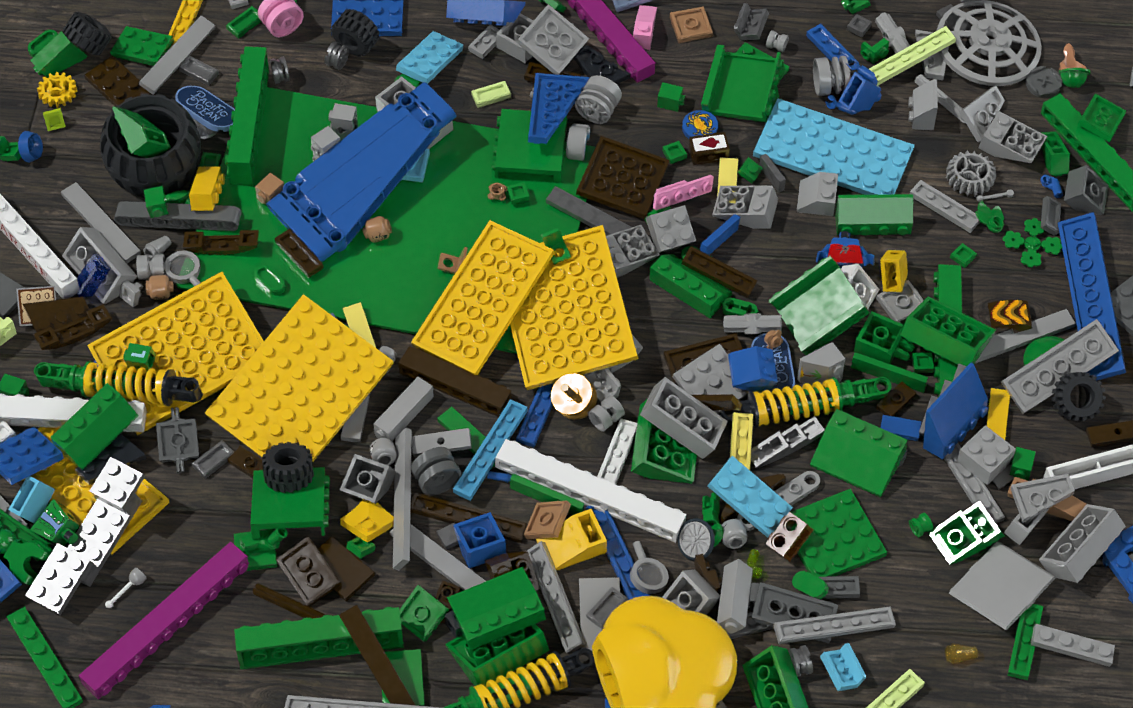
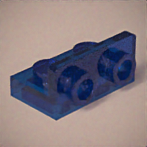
M94 253L77 277L80 288L77 292L79 296L92 297L111 270L99 254Z

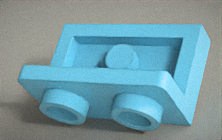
M849 643L844 644L840 650L823 652L820 656L837 691L858 688L866 678V674Z

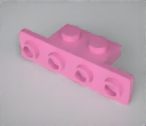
M708 175L690 182L683 180L656 189L653 209L659 210L711 192L714 177Z

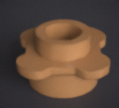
M494 183L489 186L490 193L488 194V199L500 201L506 199L505 191H507V187L505 185Z
M771 330L765 335L764 341L768 344V349L776 348L782 344L783 339L781 338L782 332L780 330Z

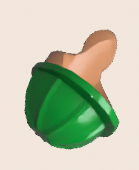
M1068 43L1063 50L1065 59L1060 62L1058 74L1064 85L1078 88L1086 82L1088 75L1091 74V70L1075 60L1074 48Z

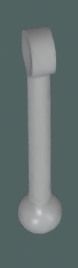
M1007 190L1005 193L987 196L978 195L977 201L980 202L985 199L1003 196L1011 198L1014 192L1013 190Z

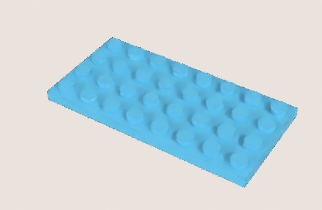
M778 98L753 151V156L760 158V156L767 154L774 164L809 176L818 172L838 174V186L864 195H890L896 193L913 152L914 145Z

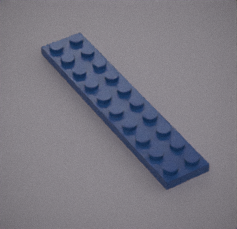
M1093 212L1058 222L1077 329L1079 331L1097 319L1119 350L1087 373L1096 376L1095 380L1126 373L1096 216Z

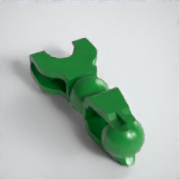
M0 521V553L4 554L3 557L8 560L11 573L23 583L32 585L38 574L30 566L31 557L35 556L41 560H47L53 550L41 540L25 541L22 538L16 539L12 531L3 529V523Z

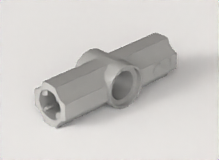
M884 12L876 18L875 23L882 32L883 38L889 41V47H892L895 54L910 46L906 40L903 28L901 26L897 27L890 14Z
M759 313L724 316L723 321L724 332L759 334L771 330L782 331V315H761Z

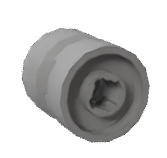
M155 254L152 258L148 255H137L138 279L145 280L155 275H166L164 270L165 255Z
M610 395L601 401L600 405H596L588 412L592 424L603 432L613 422L618 421L625 415L624 408L620 402Z

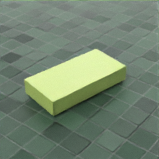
M505 81L471 91L477 108L511 98V92Z

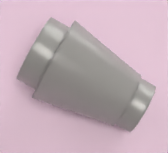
M163 236L146 244L143 249L144 254L150 258L155 254H163L171 245V240L167 236Z

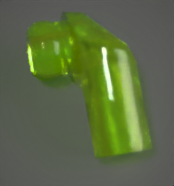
M753 549L749 553L747 565L753 568L752 578L759 579L762 569L756 568L760 553L758 550Z

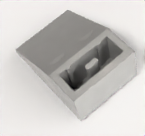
M998 111L983 135L978 148L994 157L1032 163L1047 136Z
M720 186L712 215L727 221L736 214L741 217L740 225L753 229H771L778 197L773 186ZM733 199H736V202H735V203H730V202H729V201H731V200H733Z
M642 225L606 236L617 278L659 256L658 251Z

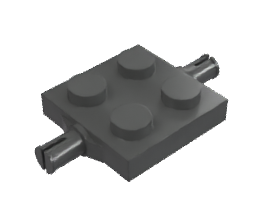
M175 407V410L171 408V420L156 423L160 463L176 462V473H180V466L181 473H184V461L199 458L196 419H181L179 417V408Z

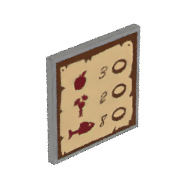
M55 286L16 289L19 326H32L22 304L56 300Z

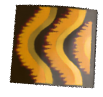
M1000 300L988 303L991 327L996 329L995 333L1011 328L1014 334L1033 329L1028 301Z

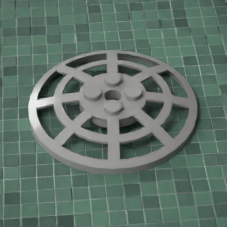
M988 0L963 2L949 9L939 22L936 31L944 27L945 21L951 13L960 17L956 22L954 31L950 32L956 38L955 43L962 54L955 60L946 48L939 51V53L953 71L969 81L988 86L1011 85L1025 79L1030 74V71L1038 65L1042 46L1037 30L1024 15L1007 5ZM975 5L985 7V9H975L967 13L960 10L961 8ZM992 7H996V8L1005 10V11H1007V12L1013 14L1015 17L1012 18L1011 16H1009V15H1007V14H1005V13H1003V12H1001V11L992 9ZM986 13V19L978 21L972 15ZM993 14L1002 16L1007 21L1002 23L994 20ZM964 20L973 25L971 30H960ZM1022 21L1029 28L1036 41L1027 39L1025 31L1019 22ZM1015 25L1021 37L1012 35L1009 28ZM960 37H969L971 47L966 49ZM1012 42L1022 44L1017 54L1010 48ZM1027 45L1037 48L1035 58L1028 67L1021 61ZM977 51L988 56V60L981 59L973 54ZM1005 53L1010 57V59L1005 61H996V56ZM970 59L977 64L988 67V76L974 73L961 64ZM1014 63L1021 71L1012 76L995 77L996 68L1007 67Z

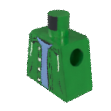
M53 499L30 530L55 544L58 543L65 546L67 542L74 544L78 540V535L75 532L79 528V523L64 505Z

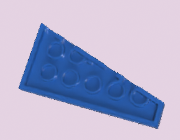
M536 73L528 142L547 144L575 104L589 77Z

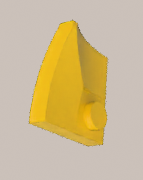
M363 499L351 512L340 519V525L368 543L394 527V516L388 513L378 502L375 504Z

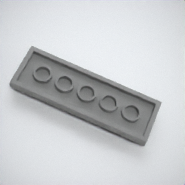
M1096 319L1001 381V383L1022 414L1054 394L1052 389H1056L1054 384L1056 381H1060V377L1066 376L1068 373L1088 372L1119 350Z

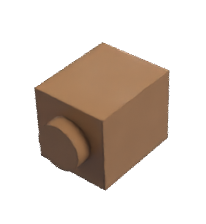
M269 173L255 186L257 199L261 203L266 204L283 191L284 182Z

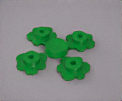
M1037 218L1028 219L1024 222L1025 232H1029L1031 235L1025 241L1019 232L1014 233L1013 231H1007L1006 236H1003L1002 239L1007 248L1018 249L1020 245L1024 244L1027 252H1022L1020 261L1029 268L1041 265V254L1036 253L1040 246L1045 249L1046 253H1052L1053 255L1059 254L1062 249L1061 240L1058 237H1047L1042 243L1035 237L1044 232L1041 229V221H1038Z

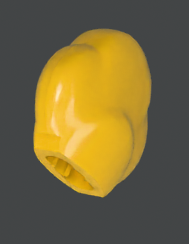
M657 596L635 597L616 607L605 621L603 630L597 635L592 645L598 675L611 708H716L718 702L731 690L736 677L737 654L727 632L711 617L703 613L682 609L675 603Z

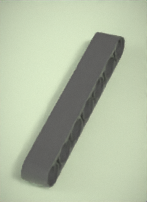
M121 201L117 205L114 222L120 226L235 231L239 227L242 211L235 206L215 205L213 211H191L190 204L167 203L168 215L150 218L146 202Z

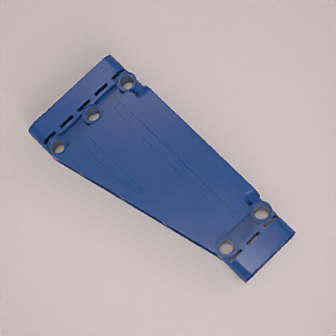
M423 82L410 93L400 95L395 105L388 104L303 169L296 176L295 181L287 182L283 187V191L268 201L266 205L273 215L287 229H291L308 249L323 262L336 251L340 252L346 249L348 244L365 225L366 220L370 219L439 135L440 130L457 117L456 113L426 82Z

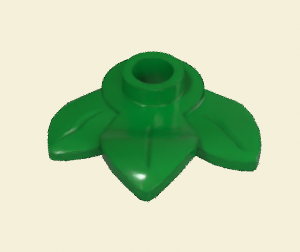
M980 201L977 207L978 211L975 212L980 222L987 225L990 231L999 233L1004 226V216L1001 208L996 206L991 210L983 201Z

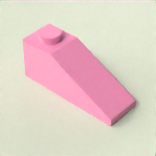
M639 6L633 37L643 49H651L657 7Z

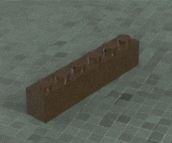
M409 346L398 363L400 374L413 380L419 377L432 385L434 389L497 417L501 415L510 399L512 400V390H509L508 387L493 383L488 378L474 375L441 360L435 355L427 354L420 348Z

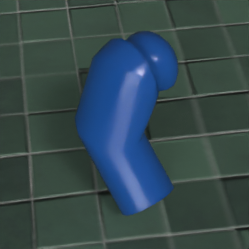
M1049 175L1041 177V184L1052 190L1055 198L1063 196L1058 179Z

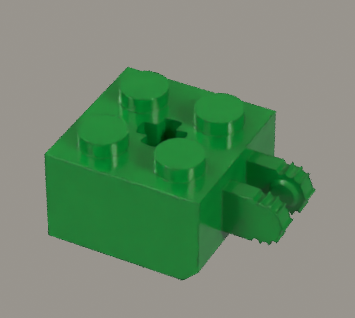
M871 311L856 339L854 352L891 364L894 357L907 361L910 355L906 350L912 352L915 347L914 344L900 336L904 327L903 324Z

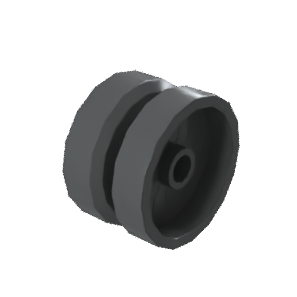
M436 447L425 451L411 465V471L415 479L418 480L422 492L430 496L448 491L456 485L462 475L457 463L454 462V457L446 447Z

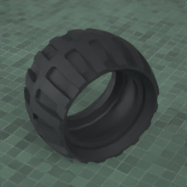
M141 94L138 97L127 98L122 104L116 105L115 107L138 113L166 135L175 138L177 142L171 150L157 157L136 158L124 152L128 144L121 133L120 125L116 121L112 109L110 116H107L100 138L102 160L112 179L121 188H125L129 193L136 196L138 194L145 197V189L159 186L163 187L165 195L175 190H180L194 175L201 153L199 131L189 112L174 99L170 100L160 94Z

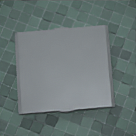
M998 541L969 569L950 590L949 594L1007 630L1054 581L1055 576Z

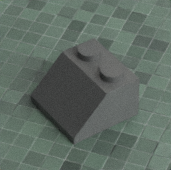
M1087 165L1074 169L1068 173L1064 201L1075 211L1094 212L1096 215H1104L1108 184Z
M354 454L340 491L376 504L389 490L396 471L388 465Z

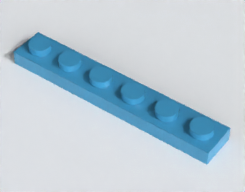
M510 399L454 486L453 493L471 501L494 465L496 456L505 439L510 440L527 413L528 409L526 406Z

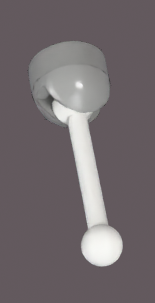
M135 567L129 574L130 582L111 600L106 601L105 606L112 608L113 603L132 584H142L147 579L146 576Z

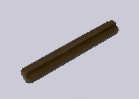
M259 583L253 588L254 595L303 618L313 619L325 616L324 613Z

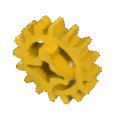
M56 72L53 76L50 73L49 78L43 77V82L38 83L39 99L43 101V104L48 103L49 107H52L53 104L56 105V108L59 107V104L66 106L65 102L71 103V98H76V82L72 80L71 75L66 77L65 73L59 75Z

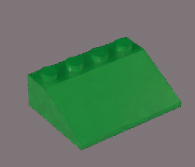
M928 296L907 317L900 336L904 337L908 342L922 346L926 351H932L940 355L942 359L967 367L970 363H976L995 334L996 329Z
M646 399L640 404L631 472L650 479L692 484L694 482L697 455L640 415L647 401Z
M836 409L823 433L810 466L881 497L907 452L908 440Z
M523 567L447 597L469 650L546 620L542 603Z
M536 624L472 650H469L463 634L445 644L468 679L475 686L482 684L485 687L488 680L496 682L498 676H506L507 672L515 671L517 668L523 667L528 662L549 651L544 633Z

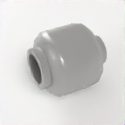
M379 438L370 445L372 460L388 466L396 460V449L390 439Z
M730 519L722 524L724 530L722 541L726 547L738 549L746 543L748 536L745 525L741 520Z

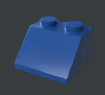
M754 346L728 354L733 388L762 393L764 390L770 391L778 382L773 349Z
M491 512L453 525L461 553L469 569L484 564L485 560L506 553L505 539Z

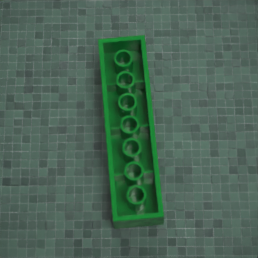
M245 47L244 54L240 55L242 68L238 69V79L240 81L236 82V93L238 94L234 96L235 111H232L231 115L233 125L229 127L231 140L227 141V151L229 153L225 155L227 177H230L231 184L253 185L270 71L266 47Z
M386 607L382 610L369 609L362 612L383 650L404 648L399 607ZM325 615L321 618L313 619L303 618L298 621L285 620L281 623H263L260 626H242L234 629L240 670L361 654L339 615Z

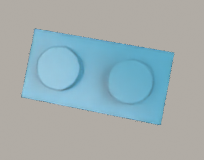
M29 476L23 482L8 510L35 524L56 489Z

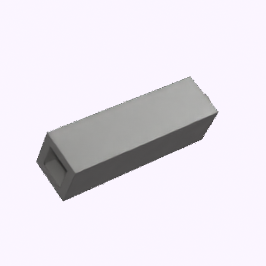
M417 377L374 423L375 436L378 439L388 438L393 441L434 397L433 386Z
M740 559L725 565L717 623L729 634H733L746 627L753 568Z

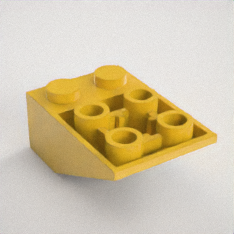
M592 509L572 515L566 519L558 537L536 539L537 543L540 541L545 542L556 571L607 553V540Z

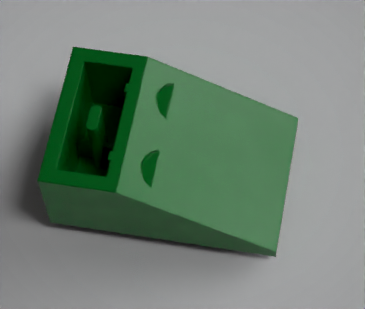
M115 106L112 107L115 119L120 125L121 133L125 137L131 154L152 158L164 154L171 148L165 133L141 115Z

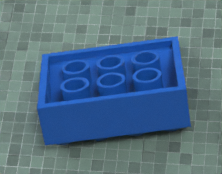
M970 363L926 411L923 449L941 459L953 452L955 445L959 441H963L966 433L970 429L972 430L979 418H983L988 411V398L973 363Z

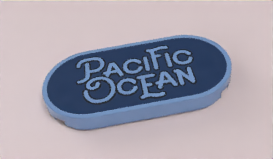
M185 86L177 91L175 100L189 112L193 119L210 130L229 131L230 125H233L231 120L232 111H235L233 107L202 87Z
M767 333L757 336L753 340L751 347L767 348L768 344L764 341ZM782 336V344L773 348L778 382L771 388V393L775 388H779L782 391L786 386L792 389L795 385L789 344Z

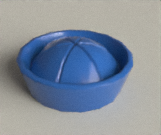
M24 131L20 135L18 149L22 159L30 163L41 157L43 143L37 133Z

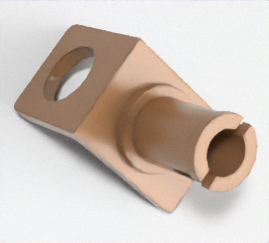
M464 247L460 257L441 253L438 269L455 274L467 256L468 247ZM449 259L453 262V266L446 267L443 261Z

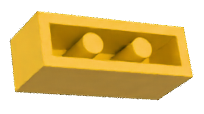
M198 167L189 193L191 211L214 210L215 204L219 202V194L222 193V185L225 184V175L221 173V167Z

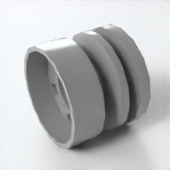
M836 56L833 57L831 65L826 57L814 58L813 80L817 96L830 95L832 87L835 94H840L841 90L842 93L844 92L851 79L850 68L846 65V63L848 64L846 56H840L839 61Z
M591 76L575 101V108L583 118L597 124L606 123L614 112V108L618 105L622 92L612 80L603 76Z

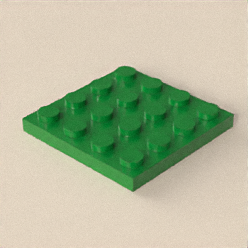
M851 489L791 512L813 529L797 554L807 572L817 577H835L887 556L885 547ZM797 524L792 526L791 531L796 529Z

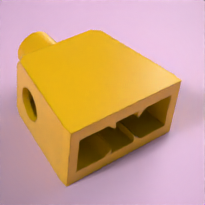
M887 250L880 260L883 292H902L908 275L906 251Z

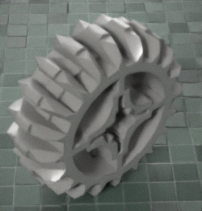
M967 150L965 154L960 152L958 156L954 155L952 160L949 161L946 169V178L949 181V186H953L954 191L959 190L960 194L964 192L967 197L969 194L976 196L979 193L982 195L984 191L988 192L990 187L994 185L996 169L993 166V161H989L988 156L983 157L982 153L978 155L975 151L969 153Z

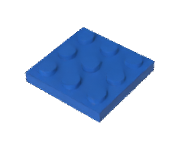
M35 427L26 429L24 432L0 443V474L11 485L64 459L63 453Z

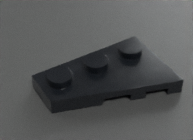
M588 45L582 47L573 57L589 78L596 75L603 76L616 84L630 78L629 72L626 70L622 71L618 68L617 64L614 62L610 63L604 59L602 54Z
M119 434L83 470L77 467L75 471L78 476L90 485L95 483L110 457L127 466H130L135 461H142L147 458L140 449L122 434Z

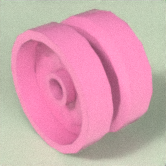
M263 0L258 9V18L275 37H284L294 32L302 23L304 17L302 9L294 0Z

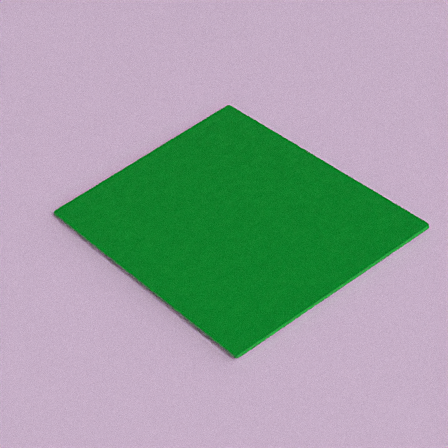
M267 87L253 185L231 184L230 177H227V166H225V155L229 153L227 149L220 165L221 173L225 175V184L222 185L219 202L215 205L238 207L242 211L239 227L235 231L196 230V232H204L205 236L240 235L241 230H259L258 246L247 252L230 255L192 253L200 261V273L197 279L202 283L223 272L240 301L291 310L304 294L329 314L334 313L338 320L344 321L347 320L343 308L361 302L368 325L417 334L455 275L438 269L440 254L445 253L460 257L464 247H468L466 254L468 255L489 220L538 243L544 242L542 234L556 228L560 229L562 236L578 232L581 221L547 204L546 198L556 186L584 202L587 201V198L576 195V191L596 147L586 145L584 160H572L566 157L567 142L565 141L561 182H554V175L499 172L498 178H495V171H492V160H496V156H493L494 145L498 144L495 141V133L499 129L453 121V130L430 148L423 183L401 180L384 200L383 206L370 217L372 219L383 216L389 220L392 233H389V238L375 243L371 242L369 238L366 239L364 236V225L345 250L336 251L322 262L324 268L308 278L275 243V238L288 229L273 215L265 203H261L257 199L255 186L269 173L282 180L284 185L287 182L295 181L296 176L314 162L312 159L311 137L327 126L330 127L331 121L328 120L329 112L333 110L335 103L355 106L357 108L358 127L378 113L374 106ZM525 182L529 194V201L511 204L507 191H505L506 199L503 201L488 199V194L490 193L489 186L494 183H501L507 187ZM185 259L180 276H185L193 271L195 264L191 260ZM445 259L443 261L446 267L453 266L451 260ZM260 265L271 267L284 279L285 291L280 295L270 294L255 281L254 270ZM191 282L186 284L177 283V288L182 290H189L194 287ZM509 325L496 345L495 350L517 354L511 326Z

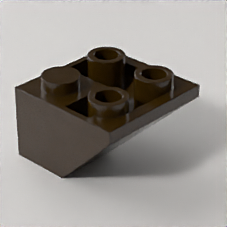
M528 551L505 553L485 560L490 579L523 567L535 591L540 589Z

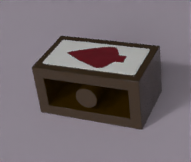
M726 133L689 137V151L693 165L720 162V157L729 158L730 148Z

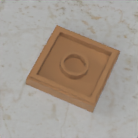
M704 6L670 13V20L678 43L713 37Z
M567 500L537 503L523 536L526 539L558 537L571 504Z

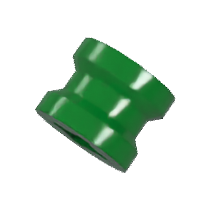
M921 513L918 518L909 520V526L917 537H921L926 531L930 532L933 530V523L926 513Z

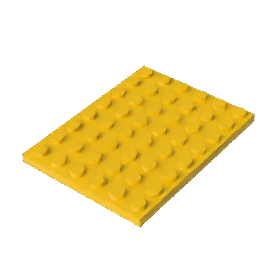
M603 225L562 236L571 258L555 265L550 260L510 323L526 390L555 383L566 374L576 373L584 375L638 359ZM556 249L554 251L555 257H561L564 254L563 249Z
M220 272L87 346L98 366L101 363L106 364L107 367L114 364L118 369L119 366L124 365L127 370L128 366L123 359L125 350L128 349L129 343L151 346L156 354L152 366L156 373L160 369H173L178 377L197 379L203 392V396L199 400L201 401L226 387L264 341L223 272ZM174 400L171 406H165L159 402L156 404L149 401L144 403L147 410L144 432L156 426V423H161L172 417L171 408L175 410V407H178L179 412L197 402L191 403Z
M303 294L207 409L205 415L261 458L263 454H266L265 451L271 449L273 445H278V443L296 442L310 450L312 461L314 462L394 364V361Z

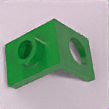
M559 228L541 235L545 246L554 251L556 249L564 250V254L561 257L553 255L551 260L554 265L571 258Z

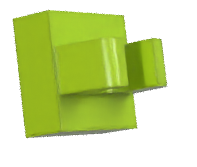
M61 108L43 112L48 131L66 127Z

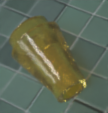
M952 643L946 646L945 649L946 660L953 664L976 659L978 654L975 646L971 647Z

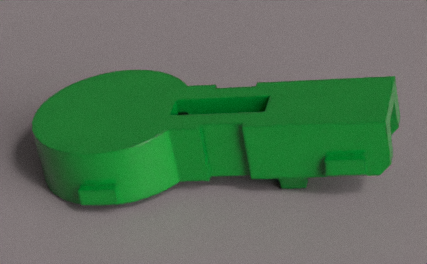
M715 492L711 493V497L706 495L702 499L703 520L711 526L714 532V546L722 540L724 533L723 526L719 523L718 519L720 497Z

